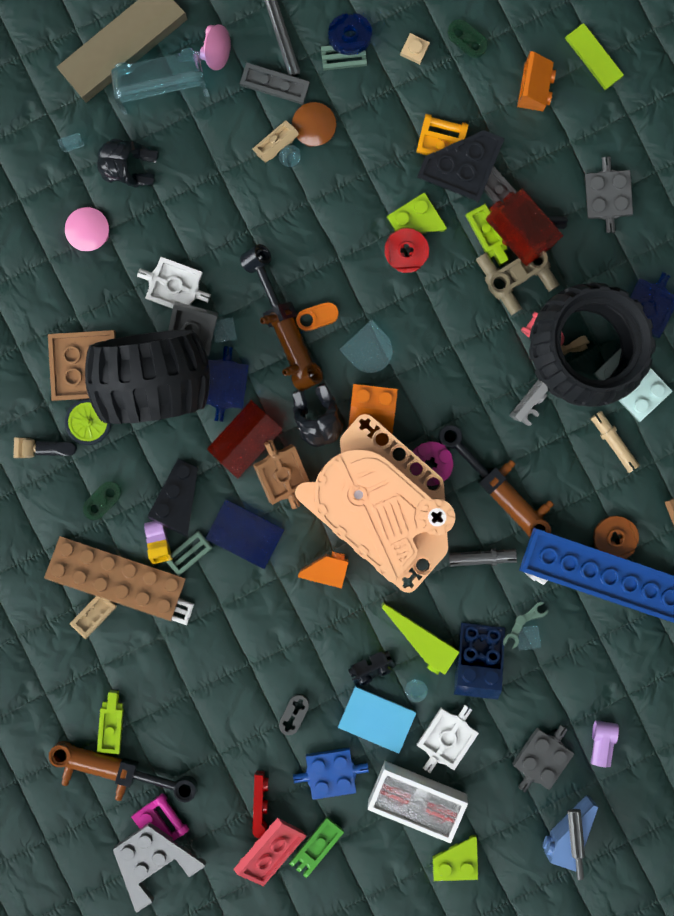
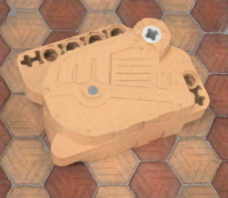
M363 414L341 436V454L333 457L322 468L316 482H304L298 485L295 495L305 507L331 528L333 533L341 540L347 542L363 559L370 562L388 581L394 583L403 592L410 593L423 582L447 554V532L452 529L455 523V512L452 506L445 501L443 479L372 416ZM361 419L364 421L369 419L371 421L369 426L373 429L376 425L380 428L373 434L371 439L367 436L371 433L368 429L365 428L363 431L360 429L361 424L359 421ZM385 433L388 436V443L385 446H380L376 443L377 434ZM396 448H402L405 451V457L401 461L393 458V451ZM416 462L422 466V472L417 476L412 475L410 472V466ZM432 477L437 478L439 481V487L436 490H429L427 487V481ZM432 512L437 513L439 516L437 520L432 517ZM422 558L428 560L429 563L428 568L423 571L416 567L417 561ZM413 568L421 576L417 578L415 575L411 579L413 584L411 586L407 584L404 587L402 579L404 577L409 578L413 574L409 570Z

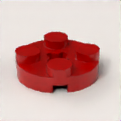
M409 227L400 228L389 235L384 247L385 257L388 263L397 271L402 273L415 272L428 259L429 245L421 232ZM405 244L413 248V251L409 252V256H405L403 252H400V249L404 248Z

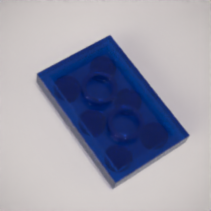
M226 499L205 539L265 569L285 529Z

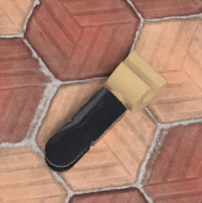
M14 437V458H32L35 456V453L36 455L72 456L77 450L76 446L69 442L36 441L35 444L34 439Z

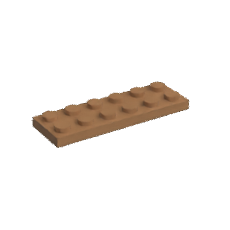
M61 536L44 577L46 580L168 621H172L186 582L185 578Z

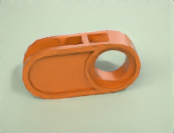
M330 302L304 309L296 317L297 326L302 331H311L330 325L337 320L339 315L338 309ZM305 314L313 318V323L308 327L300 323L301 317Z

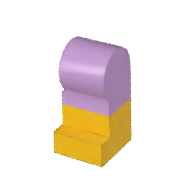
M155 521L144 523L148 558L152 564L172 560L165 526Z

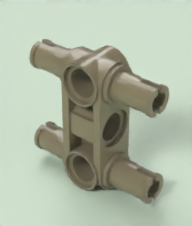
M524 229L513 236L524 252L515 261L502 269H497L487 252L476 259L486 275L485 281L489 291L494 294L496 299L502 300L511 316L522 309L512 293L513 289L534 275L539 276L548 292L560 285L549 269L551 264L548 261L547 253L541 250L537 244L534 245L531 239L527 241ZM533 255L539 256L542 264L539 266L534 265L531 257ZM501 279L505 284L504 289H496L493 284L494 280Z

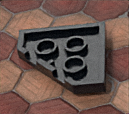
M483 130L439 151L426 155L417 178L479 202L505 138Z

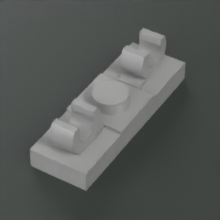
M538 379L510 413L509 416L516 421H522L525 425H532L528 421L527 416L530 413L535 417L539 416V413L532 409V407L537 403L540 404L547 397L548 387L544 382Z

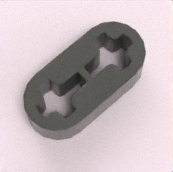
M296 694L290 699L279 723V728L283 734L289 736L298 731L309 707V701L306 696ZM299 699H302L305 707H300L296 714L293 712L295 709L293 702H298ZM291 716L295 717L293 720L295 728L290 727L289 730H286V725L283 722H288Z

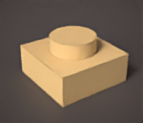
M410 33L400 56L420 65L430 42Z

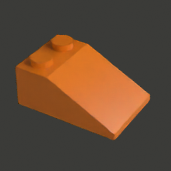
M353 384L349 427L360 415L367 414L372 416L392 434L398 389ZM361 419L359 421L362 431L366 428L371 432L367 435L370 439L380 429L377 425L374 429L369 426L371 422L369 419L365 421ZM385 433L377 434L376 443L380 446H385L388 443V436Z

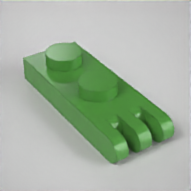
M326 817L289 864L293 867L299 860L301 863L297 866L296 870L301 872L306 866L307 869L304 871L303 876L307 878L342 836L344 830L329 817Z

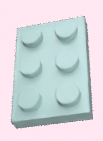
M621 348L594 373L599 380H606L617 368ZM650 368L640 385L629 395L619 400V402L638 422H641L673 391Z

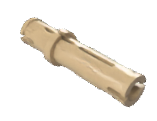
M603 411L597 413L601 422L593 415L590 420L600 431L601 438L608 442L627 472L633 471L629 462H631L635 469L638 468L640 464L616 433V427H612Z

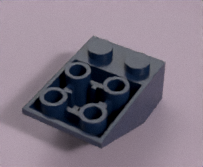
M461 623L454 695L498 700L502 692L505 628Z

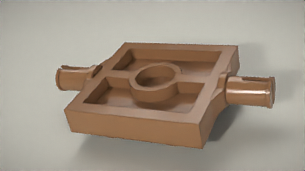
M268 440L264 445L269 455L265 459L253 464L269 503L273 505L283 499H288L291 508L296 509L300 507V503L295 495L296 488L301 483L310 482L294 445L290 444L281 450H277L274 441Z

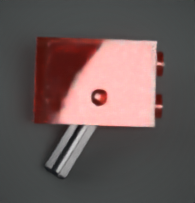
M524 189L517 193L510 192L503 199V202L497 201L489 209L491 213L486 218L487 222L503 239L502 243L505 246H509L526 267L551 249L563 237V234L558 229H565L568 219L563 216H546Z

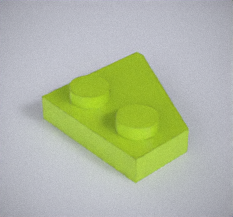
M425 193L387 216L395 231L405 227L414 228L422 234L436 231L444 232L447 230V227Z

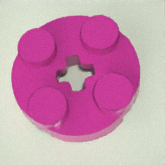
M426 442L420 444L412 451L424 463L426 460H430L431 457L435 458L434 462L437 463V467H432V470L443 479V482L449 478L453 470L452 454L444 445L437 442ZM416 462L410 466L412 475L417 476L421 474V464ZM434 477L427 481V486L439 484L438 479Z

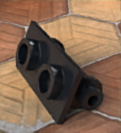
M382 650L370 656L369 658L372 662L370 666H368L364 659L348 669L351 677L356 676L352 679L356 686L359 684L364 686L370 683L372 678L378 675L384 676L392 672V668L396 666L393 660L388 661L391 659L388 650L385 652Z

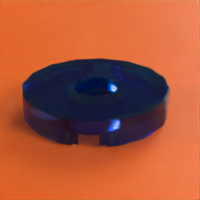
M342 14L330 23L328 32L329 43L340 54H359L366 50L371 43V24L359 14ZM354 31L356 34L348 37L345 35V32Z

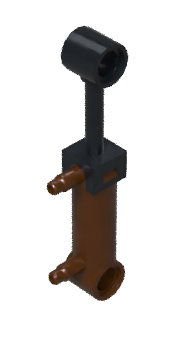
M258 244L243 253L240 257V262L247 272L254 273L257 271L272 306V309L263 313L264 317L260 318L261 324H267L269 328L274 327L290 364L289 367L283 369V375H292L294 386L300 391H305L320 383L323 379V374L320 367L313 363L294 320V317L298 315L292 302L280 304L267 275L265 267L271 262L270 251L266 246Z

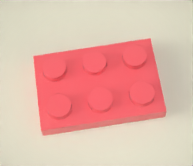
M277 818L261 838L255 842L249 852L241 858L234 871L237 875L264 886L306 838V834L301 829Z

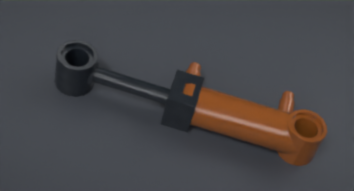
M449 425L440 430L438 435L439 442L447 448H455L483 477L478 484L508 513L529 538L537 524H541L545 532L551 533L549 523L542 517L550 511L554 504L549 500L535 511L505 478L515 466L513 460L504 464L499 470L493 468L491 471H488L461 442L462 433L459 428ZM448 430L456 434V439L452 443H448L444 439V434Z
M67 741L58 742L49 752L48 758L53 766L65 767L62 785L68 786L73 770L115 781V784H118L115 796L117 801L122 800L126 787L130 788L134 779L174 790L175 798L185 803L191 801L198 790L197 781L191 776H183L177 781L137 771L138 761L123 758L122 760L72 746ZM58 749H62L66 752V759H61L58 757ZM187 784L191 787L192 791L185 794L181 791L180 786Z

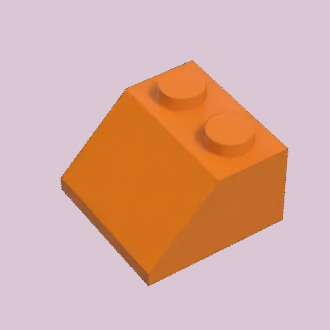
M530 51L524 64L517 107L543 112L546 105H550L552 92H549L550 83L554 84L556 70H553L554 62L536 52Z
M332 551L331 555L326 554L299 571L298 578L342 588L348 559H345V554Z

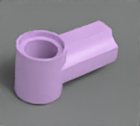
M603 721L594 722L592 739L594 740L591 756L592 765L605 768L611 767L613 748L619 734L618 724Z

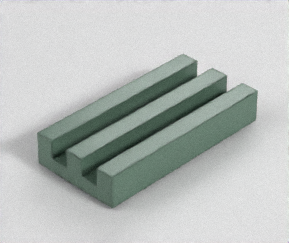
M365 42L321 47L323 71L367 66ZM361 49V51L326 55V53ZM362 57V60L327 64V60Z
M200 531L196 532L172 552V559L196 538H199L200 542L173 563L172 560L166 561L178 576L213 548ZM203 544L206 546L204 550L180 570L177 566Z

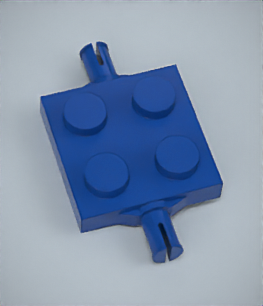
M350 748L306 754V773L293 774L294 784L308 782L311 788L312 800L356 793V774L369 773L368 763L354 765L351 759Z

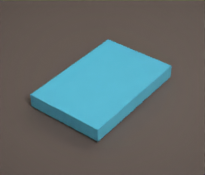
M355 686L338 728L399 754L416 711Z

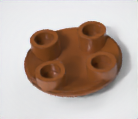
M310 102L302 105L295 112L292 126L299 133L296 138L307 147L320 146L327 143L334 135L336 119L331 109L326 105Z

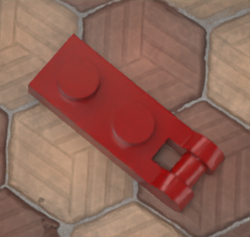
M256 771L254 775L253 835L256 838H261L267 830V823L263 820V814L268 812V800H264V791H268L269 778H265V771Z

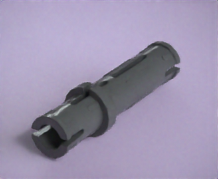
M491 548V550L456 552L449 553L450 567L480 564L497 566L500 563H517L516 548L507 550Z

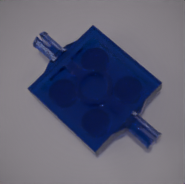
M663 272L657 284L649 283L641 278L638 279L630 295L631 299L638 300L643 305V311L647 318H651L654 327L652 329V336L656 338L661 337L674 311V295L665 288L671 276Z
M224 346L223 359L208 360L210 389L206 404L216 408L214 421H218L219 413H221L220 422H224L225 409H243L249 365L231 361L233 347H229L227 355V346Z

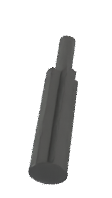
M570 809L567 812L571 853L576 862L577 879L583 880L582 858L585 857L581 810Z

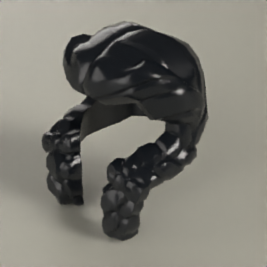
M111 139L101 146L98 152L97 169L102 179L109 183L119 181L134 188L139 187V185H154V174L133 173L130 175L127 158L131 152L136 159L140 158L142 161L156 163L158 151L145 148V146L135 141H123L120 139Z
M324 383L315 387V392L322 402V406L328 410L326 414L317 420L305 419V416L308 414L304 391L297 390L293 392L294 419L300 430L301 439L314 447L334 443L343 429V423L338 418L335 398L331 396Z

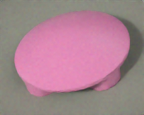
M219 24L209 25L206 28L204 46L200 49V58L206 61L209 68L217 71L222 69L227 63L231 49L229 33L223 25Z
M79 208L71 213L66 221V238L73 247L80 251L96 250L109 238L108 221L95 208Z

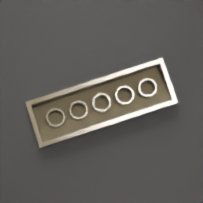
M137 0L59 64L57 69L87 103L188 20L186 13L174 0Z

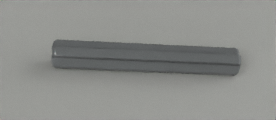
M264 0L288 75L297 76L300 74V69L277 0Z

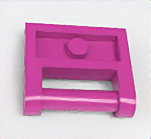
M164 793L131 816L139 829L150 822L171 836L173 841L189 831L188 826L181 822L166 801L168 798ZM157 806H160L176 830L174 832H171L155 808Z

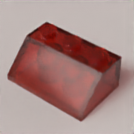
M251 400L207 450L237 479H240L266 450L264 443L268 442V440L274 441L284 429Z

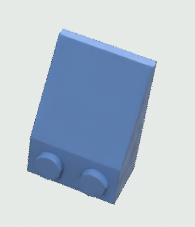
M585 796L573 808L581 810L584 848L598 809L596 803L589 796ZM567 814L551 830L550 835L545 837L543 849L550 863L576 872V862L571 853Z

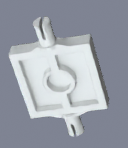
M160 257L158 265L153 272L140 268V273L137 274V277L149 281V289L145 298L172 309L175 301L191 305L196 298L208 303V298L211 297V294L199 290V283L203 272Z
M464 705L458 716L449 713L442 707L440 708L417 743V746L426 751L430 757L423 767L424 770L431 773L437 762L455 770L479 734L465 721L472 711L471 708Z

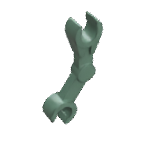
M543 602L537 603L528 613L520 615L515 619L511 633L503 639V645L507 643L508 638H512L515 642L512 649L516 648L519 644L518 635L523 625L530 620L547 615L548 610L543 614L537 611V607L543 605Z

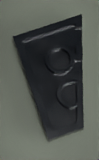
M178 458L147 518L188 538L198 468Z

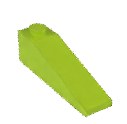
M383 602L381 605L382 609L424 661L429 664L427 668L437 675L440 672L445 675L459 654L458 649Z

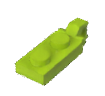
M484 204L467 213L465 216L485 253L487 252L490 258L494 256L499 266L507 263L509 259L504 252L508 249L506 240L487 205Z
M110 690L108 692V701H103L100 708L97 752L120 754L124 708L123 703H118L119 691Z

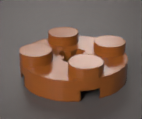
M610 516L600 521L594 528L593 541L597 550L626 559L634 553L639 542V533L634 523L620 516ZM612 533L621 534L622 538L619 539V544H616L614 541L611 542Z

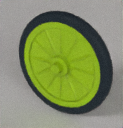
M81 399L75 402L68 409L65 416V428L68 435L75 442L82 445H94L106 438L111 429V423L101 422L89 399Z

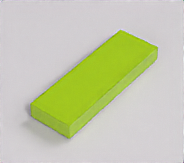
M584 23L565 37L566 41L604 90H607L624 76Z

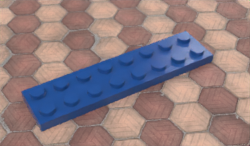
M533 528L519 571L674 623L673 575Z

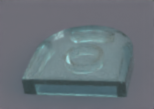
M373 320L369 321L339 349L358 370L366 373H375L383 370L389 364L393 354L390 339Z

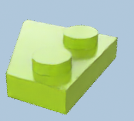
M471 835L469 839L462 843L455 844L449 847L447 851L432 856L434 881L478 880L476 835Z

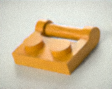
M426 113L416 153L429 155L462 139L464 140L469 124L463 122L462 124L433 118L431 114ZM429 126L459 133V137L456 138L428 131Z

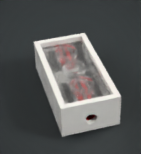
M384 761L368 799L367 810L451 843L468 805L466 793Z

